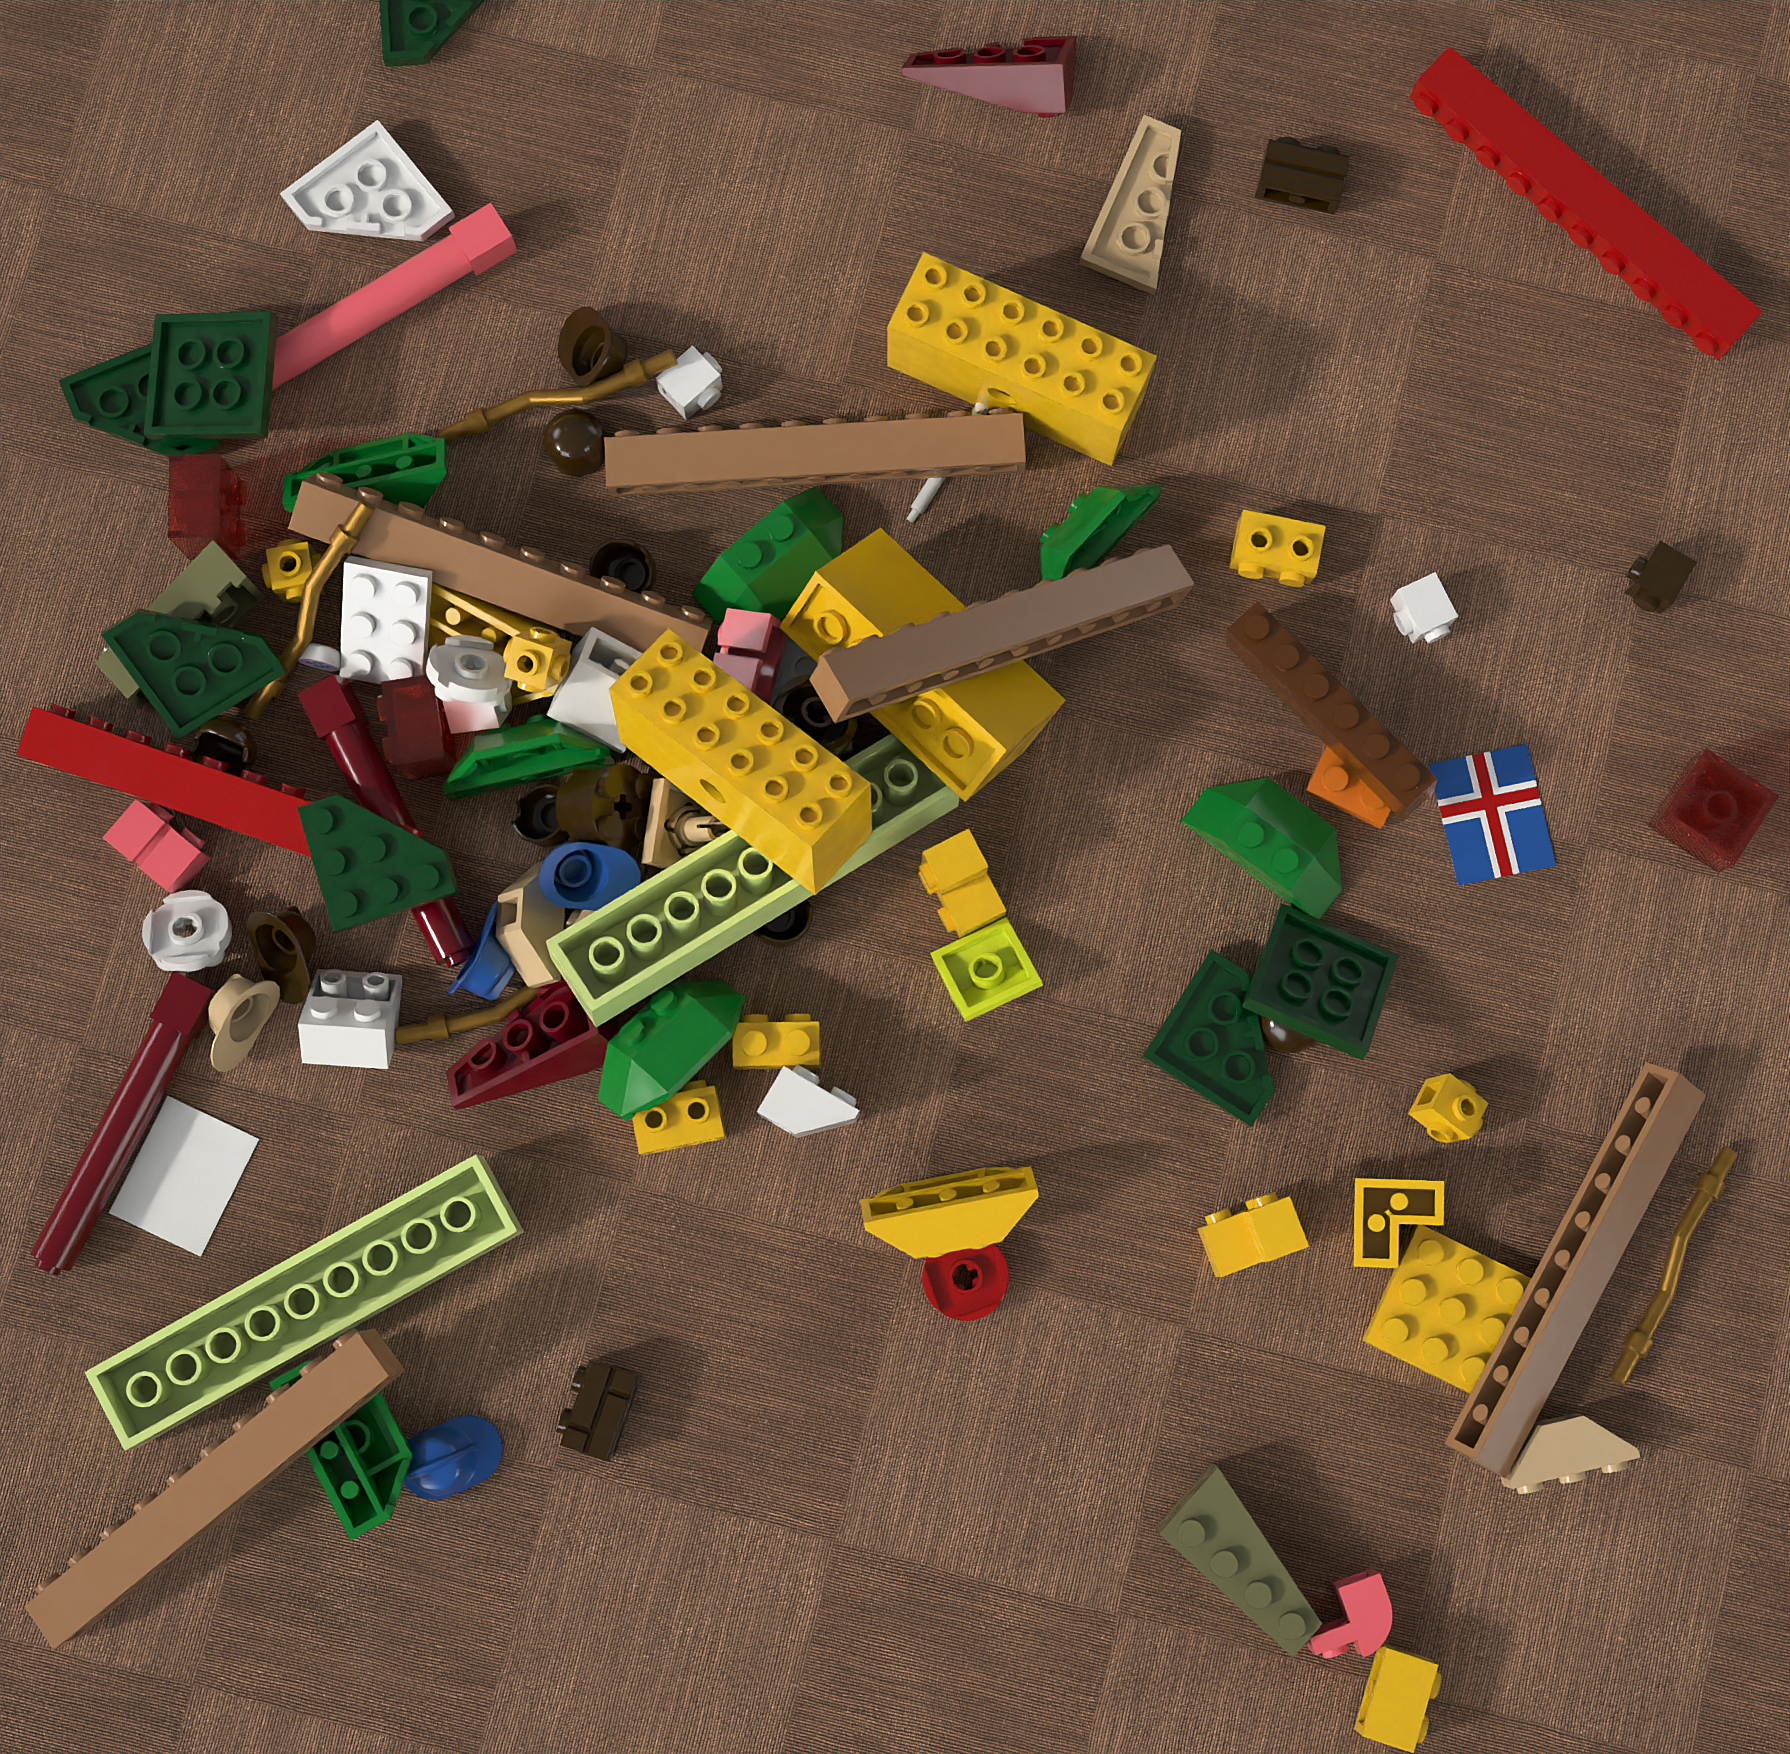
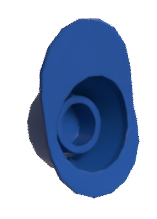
M569 841L557 846L544 858L539 871V886L543 895L554 905L565 908L597 911L640 885V869L635 859L625 850L613 846L580 841Z
M497 901L493 904L475 943L476 947L471 952L472 958L466 961L448 990L449 995L459 987L488 1000H494L500 995L511 979L516 967L495 937L496 929L492 926L498 908Z
M471 1415L455 1417L421 1431L407 1442L414 1456L404 1483L417 1496L430 1500L446 1498L475 1486L490 1477L500 1464L503 1451L501 1437L491 1423L482 1417Z

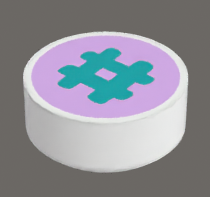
M310 643L298 661L307 666L322 670L339 671L340 651L325 645Z

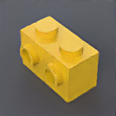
M1243 509L1237 522L1229 568L1238 570V574L1246 578L1261 579L1263 575L1279 578L1281 584L1290 587H1302L1304 583L1311 584L1317 574L1326 526Z
M810 1014L785 1015V1022H768V1015H742V1022L737 1024L732 1037L733 1067L735 1070L782 1069L783 1066L788 1069H794L796 1064L805 1069L821 1068L819 1021H811Z
M706 1080L686 1083L681 1088V1092L676 1093L672 1098L649 1110L637 1112L632 1118L638 1152L642 1156L727 1138L717 1088L714 1085L707 1087Z
M1383 1643L1376 1650L1354 1729L1362 1737L1414 1753L1417 1742L1422 1743L1427 1734L1429 1718L1424 1715L1429 1698L1434 1700L1440 1688L1441 1673L1437 1672L1439 1665L1430 1658Z

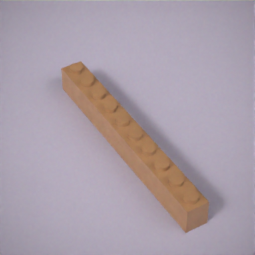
M997 408L990 410L989 415L972 416L970 411H953L948 413L947 417L930 418V415L926 413H914L907 415L905 420L889 421L888 417L877 415L866 417L864 422L847 423V420L843 418H830L823 420L822 425L806 426V423L803 421L792 420L781 423V427L764 428V425L760 423L742 424L739 426V430H723L720 426L708 425L699 427L698 432L681 433V430L677 428H662L657 430L655 435H640L638 431L624 430L616 432L615 437H604L606 487L612 497L1025 473L1026 464L1023 413H1014L1009 408Z
M318 472L317 475L311 474L301 483L288 527L290 530L331 544L329 538L338 524L344 525L359 501L363 499L373 505L375 510L359 532L360 540L353 549V553L376 561L433 571L432 582L582 637L591 627H594L633 649L644 653L669 628L702 653L713 621L706 619V614L697 608L683 605L681 609L666 604V599L654 592L642 591L641 594L625 589L626 584L616 578L602 576L600 580L585 574V568L568 561H562L561 565L546 560V555L537 549L522 546L519 550L505 545V539L499 535L485 531L478 535L464 529L465 525L456 519L440 517L438 520L423 514V508L415 504L399 502V505L391 503L383 500L384 495L377 490L368 487H359L358 490L343 485V480L340 477L327 472Z
M1170 544L1154 549L1147 546L1138 550L1130 557L1124 559L1113 557L1102 563L1099 567L1089 570L1082 567L1059 580L1054 581L1052 578H1048L1025 591L1020 592L1019 589H1013L994 601L987 603L984 600L976 601L960 612L953 614L949 611L942 612L926 623L919 625L908 623L898 628L894 633L879 637L877 634L871 635L861 640L857 645L845 649L841 646L833 647L819 657V663L809 680L834 723H838L1174 609L1180 605L1195 583Z
M1647 1062L1643 1066L1444 1443L1472 1462L1503 1478H1506L1706 1097L1701 1090L1679 1072Z
M354 1328L339 1337L333 1343L336 1350L326 1359L319 1356L305 1365L299 1371L302 1376L299 1381L293 1386H290L288 1383L284 1384L266 1398L269 1405L258 1414L256 1411H252L238 1420L232 1426L235 1433L226 1441L219 1438L205 1447L199 1453L202 1458L199 1463L193 1468L189 1465L184 1466L166 1480L169 1487L160 1495L154 1492L142 1499L133 1507L136 1514L127 1522L121 1519L100 1534L103 1541L94 1549L88 1546L67 1561L71 1568L61 1576L55 1573L35 1587L38 1595L24 1605V1607L53 1650L78 1639L404 1373L405 1369L376 1329L372 1328L357 1332Z

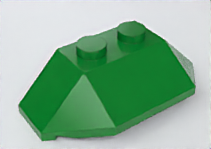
M408 432L331 450L307 463L299 472L292 471L284 475L282 505L286 511L293 513L302 481L311 474L317 475L318 472H327L340 477L343 480V485L358 490L359 487H368L381 492L384 495L383 500L399 505V502H408L424 508L447 473V443L445 438H433L425 434Z
M1156 483L1097 486L1089 495L1084 492L1078 495L1067 509L1070 513L1069 517L1061 525L1054 522L1039 539L1042 543L1039 553L1040 582L1048 578H1052L1054 581L1065 578L1071 572L1085 567L1087 570L1096 568L1158 502L1162 488Z
M816 486L782 501L719 555L691 592V595L718 625L724 622L727 608L772 614L782 621L814 573L841 555L843 515Z
M538 714L527 718V724L510 727L509 723H502L500 728L486 729L485 733L475 735L443 783L442 788L444 795L450 801L572 774L574 772L570 771L580 765L615 764L614 757L610 749L602 743L547 716V714Z
M1268 777L1208 787L1181 820L1182 824L1296 910L1318 920L1342 890L1336 828Z
M719 979L677 981L665 985L608 1042L598 1094L600 1103L622 1120L627 1121L633 1118L637 1112L649 1110L672 1098L733 1037L740 1019L741 1008L744 1007L746 1002L745 997Z
M307 1360L270 1381L269 1384L273 1392L287 1383L293 1386L302 1378L299 1371L312 1360ZM381 1391L305 1453L350 1541L392 1518L414 1456Z

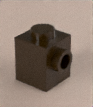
M1659 541L1647 553L1645 558L1639 555L1626 575L1632 581L1624 593L1631 596L1634 604L1648 612L1656 611L1661 614L1673 604L1697 562L1666 543Z

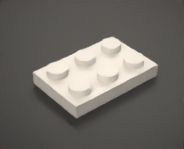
M348 556L344 562L340 651L341 677L422 692L426 685L427 676L426 666L433 571Z

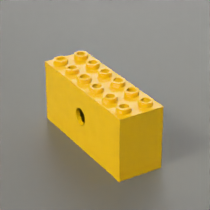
M923 252L887 326V366L973 405L976 403L984 404L989 408L988 411L997 408H1009L1014 413H1023V425L1025 428L1111 467L1144 399L1157 358L1156 355Z
M880 527L818 569L779 628L814 661L819 663V657L833 647L841 646L845 649L857 645L868 636L877 634L879 637L894 633L905 624L914 623L919 625L929 622L933 617L942 612L949 611L953 614L963 611L967 607ZM1020 660L870 711V713L966 802L1025 752L1065 702V699L1024 660Z
M669 628L609 688L620 742L814 895L824 887L871 836V783Z

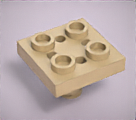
M654 779L641 863L666 869L725 834V829H729V827L668 779ZM666 820L668 821V823H667V828H668V830H666L665 827H664V823H665Z

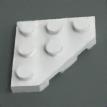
M378 120L280 193L283 200L304 226L312 231L424 241L455 218L453 210Z

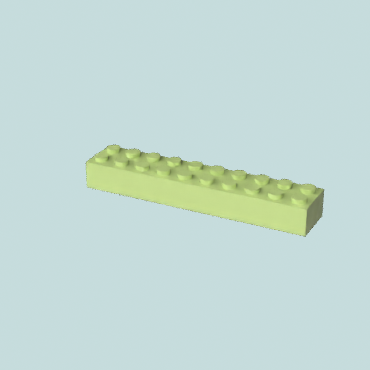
M892 733L844 762L871 783L872 834L822 889L958 807L959 796ZM730 830L548 939L546 944L553 963L595 1027H598L814 894L733 830Z
M475 1154L85 1371V1374L124 1451L139 1448L520 1235L524 1230L484 1156Z

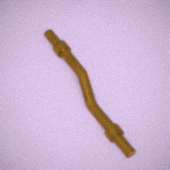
M672 349L642 362L639 358L624 365V370L583 388L528 390L490 408L484 409L481 406L466 413L467 418L439 429L438 433L449 444L472 433L478 436L490 431L493 424L532 407L586 405L627 386L632 385L633 388L643 385L649 382L650 376L676 366L678 362Z
M361 499L344 525L338 524L329 538L331 544L306 579L296 633L279 657L287 671L255 692L243 710L244 714L249 718L258 720L273 696L278 697L288 683L286 677L312 641L321 588L345 553L350 554L359 542L360 537L358 534L375 510L374 506L369 502Z
M525 985L495 1007L449 1017L445 1013L429 1016L426 1022L395 1028L397 1043L400 1045L432 1038L434 1042L450 1038L451 1033L501 1023L515 1009L520 1010L538 997L536 991L540 987L533 988Z
M1726 1146L1721 1147L1708 1172L1701 1173L1693 1187L1696 1193L1672 1233L1659 1288L1635 1331L1629 1330L1621 1344L1624 1350L1609 1375V1378L1619 1385L1624 1386L1639 1359H1645L1653 1345L1651 1338L1676 1295L1688 1242L1711 1201H1717L1725 1188L1723 1180L1738 1156L1734 1150Z

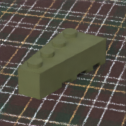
M212 540L146 610L233 627L266 597L218 544ZM107 645L101 652L102 656L95 664L129 701L140 708L148 701V698L109 645Z
M1211 1463L1154 1529L1293 1658L1319 1629L1322 1623L1220 1469Z

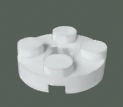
M456 635L446 638L445 645L437 648L436 643L430 650L426 666L427 676L435 686V695L444 701L453 702L460 700L470 703H483L487 706H498L503 702L504 695L510 691L513 680L504 677L507 663H504L503 657L499 653L493 651L494 643L486 639L468 635Z
M185 890L170 894L163 899L164 905L159 907L155 913L151 910L146 916L142 928L143 942L160 969L164 971L192 972L204 967L216 966L224 959V950L228 947L232 936V924L224 906L213 900L210 894L199 890ZM192 924L196 930L189 937L182 938V936L177 935V933L185 931L186 925Z

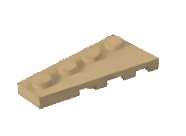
M1143 115L1082 252L1079 264L1155 295L1181 136L1180 129Z

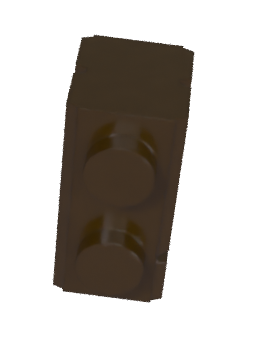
M1279 137L1277 140L1269 139L1262 160L1255 198L1334 215L1341 199L1350 156L1341 155L1340 151L1332 146L1323 145L1316 149L1300 146V142L1291 137Z
M596 1359L589 1360L587 1367L580 1365L571 1387L572 1391L578 1392L573 1408H564L556 1432L563 1434L560 1445L603 1461H612L642 1375Z

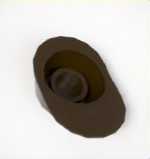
M580 307L572 312L560 331L557 345L558 358L578 386H587L624 370L628 353L626 341L613 331L599 312L592 307Z
M287 906L273 914L262 910L251 913L247 919V932L255 949L264 979L276 982L280 987L279 999L283 1002L293 1005L303 1002L308 996L311 985L306 963L316 949V936L313 929L302 917L296 906Z

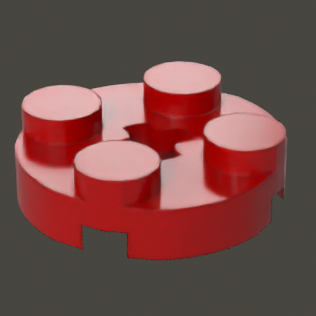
M989 1244L981 1249L967 1248L947 1252L940 1257H926L922 1272L923 1289L932 1306L946 1317L961 1321L977 1320L993 1312L1005 1296L1009 1281L1006 1260L1001 1251L993 1244ZM965 1264L968 1270L975 1269L978 1277L972 1280L973 1287L965 1290L962 1284L955 1285L952 1278L958 1274L957 1267Z

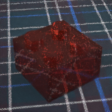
M221 454L169 455L168 539L189 560H194L212 540L231 559H240V546H245L246 544L245 523L240 521V505H245L247 501L245 481L241 480L236 474L235 469L231 468Z
M427 674L381 682L383 695L377 696L376 700L380 720L387 721L389 736L382 739L387 763L392 762L394 769L398 770L409 781L450 774L457 764L454 737L450 732L443 701L435 695V686L430 682Z
M1706 748L1691 757L1647 826L1719 873L1735 865L1779 795Z

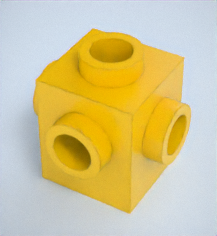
M287 539L277 543L275 548L266 549L268 563L262 564L263 578L267 589L272 588L283 602L300 603L304 583L321 559L322 554H317L308 542H302L300 539ZM288 568H294L292 571L287 572ZM324 587L321 588L320 595L325 594Z
M531 627L529 631L514 635L507 643L504 651L503 660L504 663H507L504 677L518 681L517 687L534 693H541L547 688L562 683L569 669V653L572 642L556 637L555 632L541 627Z
M1451 1073L1425 1080L1408 1114L1425 1126L1427 1133L1432 1138L1443 1143H1451L1470 1139L1480 1130L1483 1124L1481 1117L1488 1102L1476 1094V1089L1470 1083L1457 1079Z

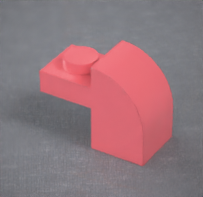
M1373 1568L1331 1583L1343 1617L1321 1625L1306 1642L1309 1650L1315 1655L1322 1653L1324 1658L1338 1656L1348 1651L1347 1644L1353 1642L1356 1651L1363 1657H1366L1375 1652L1384 1643L1392 1625V1606L1381 1574Z

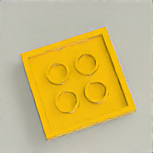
M1415 1224L1399 1258L1398 1268H1395L1362 1341L1471 1394L1531 1278L1424 1225Z

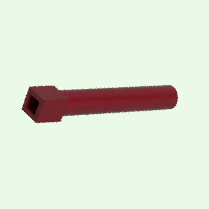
M332 674L298 693L297 695L319 739L327 742L356 803L397 825L401 823L417 829L366 727L369 721L348 679ZM451 896L410 909L437 965L446 963L450 969L472 958L470 951L476 945Z
M173 971L150 1015L153 1021L30 1252L32 1256L37 1258L34 1265L39 1269L56 1276L60 1274L61 1270L68 1272L72 1270L192 1039H198L208 1020L210 1002L218 991Z

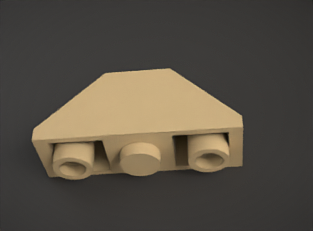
M543 861L532 866L498 895L495 937L511 958L512 963L527 986L533 988L561 980V973L550 957L546 941L562 932L566 925L565 907L554 905L543 895L539 886V871Z
M1571 1413L1535 1422L1506 1478L1501 1477L1503 1486L1511 1489L1517 1488L1518 1494H1527L1544 1489V1481L1559 1478L1561 1484L1586 1479L1585 1471L1601 1468L1602 1473L1625 1470L1629 1468L1627 1461L1640 1458V1454L1636 1447L1587 1417Z

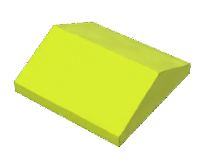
M1007 917L930 953L952 1001L965 1022L1043 986L1042 980Z

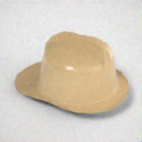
M234 974L214 995L208 1008L210 1027L216 1034L210 1057L212 1066L217 1071L227 1072L235 1068L252 1048L263 1025L278 1004L280 987L276 982L264 980L254 983L239 974Z

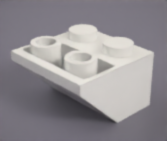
M591 627L573 648L568 672L553 697L547 716L622 754L627 747L620 742L609 688L643 653Z
M317 969L298 1022L302 1063L388 1069L397 1041L395 1028H398L402 975L384 974L381 972L368 973L338 969Z
M796 1064L793 1071L783 1066L757 1112L761 1117L799 1138L856 1123L860 1117V1110L855 1108L857 1099L835 1086L831 1093L817 1086L820 1082L818 1076Z

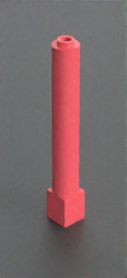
M489 203L449 227L451 233L449 236L276 338L272 391L473 271L475 276L516 253L518 250L514 239L493 205Z

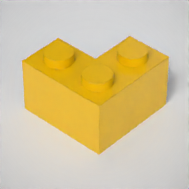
M969 828L922 852V862L918 866L920 870L918 875L929 895L936 892L943 906L937 912L948 933L955 930L959 939L1005 916L1007 910L987 874L989 866Z
M1355 1178L1354 1267L1398 1268L1399 1224L1444 1225V1181Z
M1276 1192L1266 1193L1245 1201L1247 1210L1231 1215L1229 1208L1205 1216L1207 1225L1197 1229L1216 1277H1223L1260 1262H1269L1309 1247L1290 1196L1278 1198Z

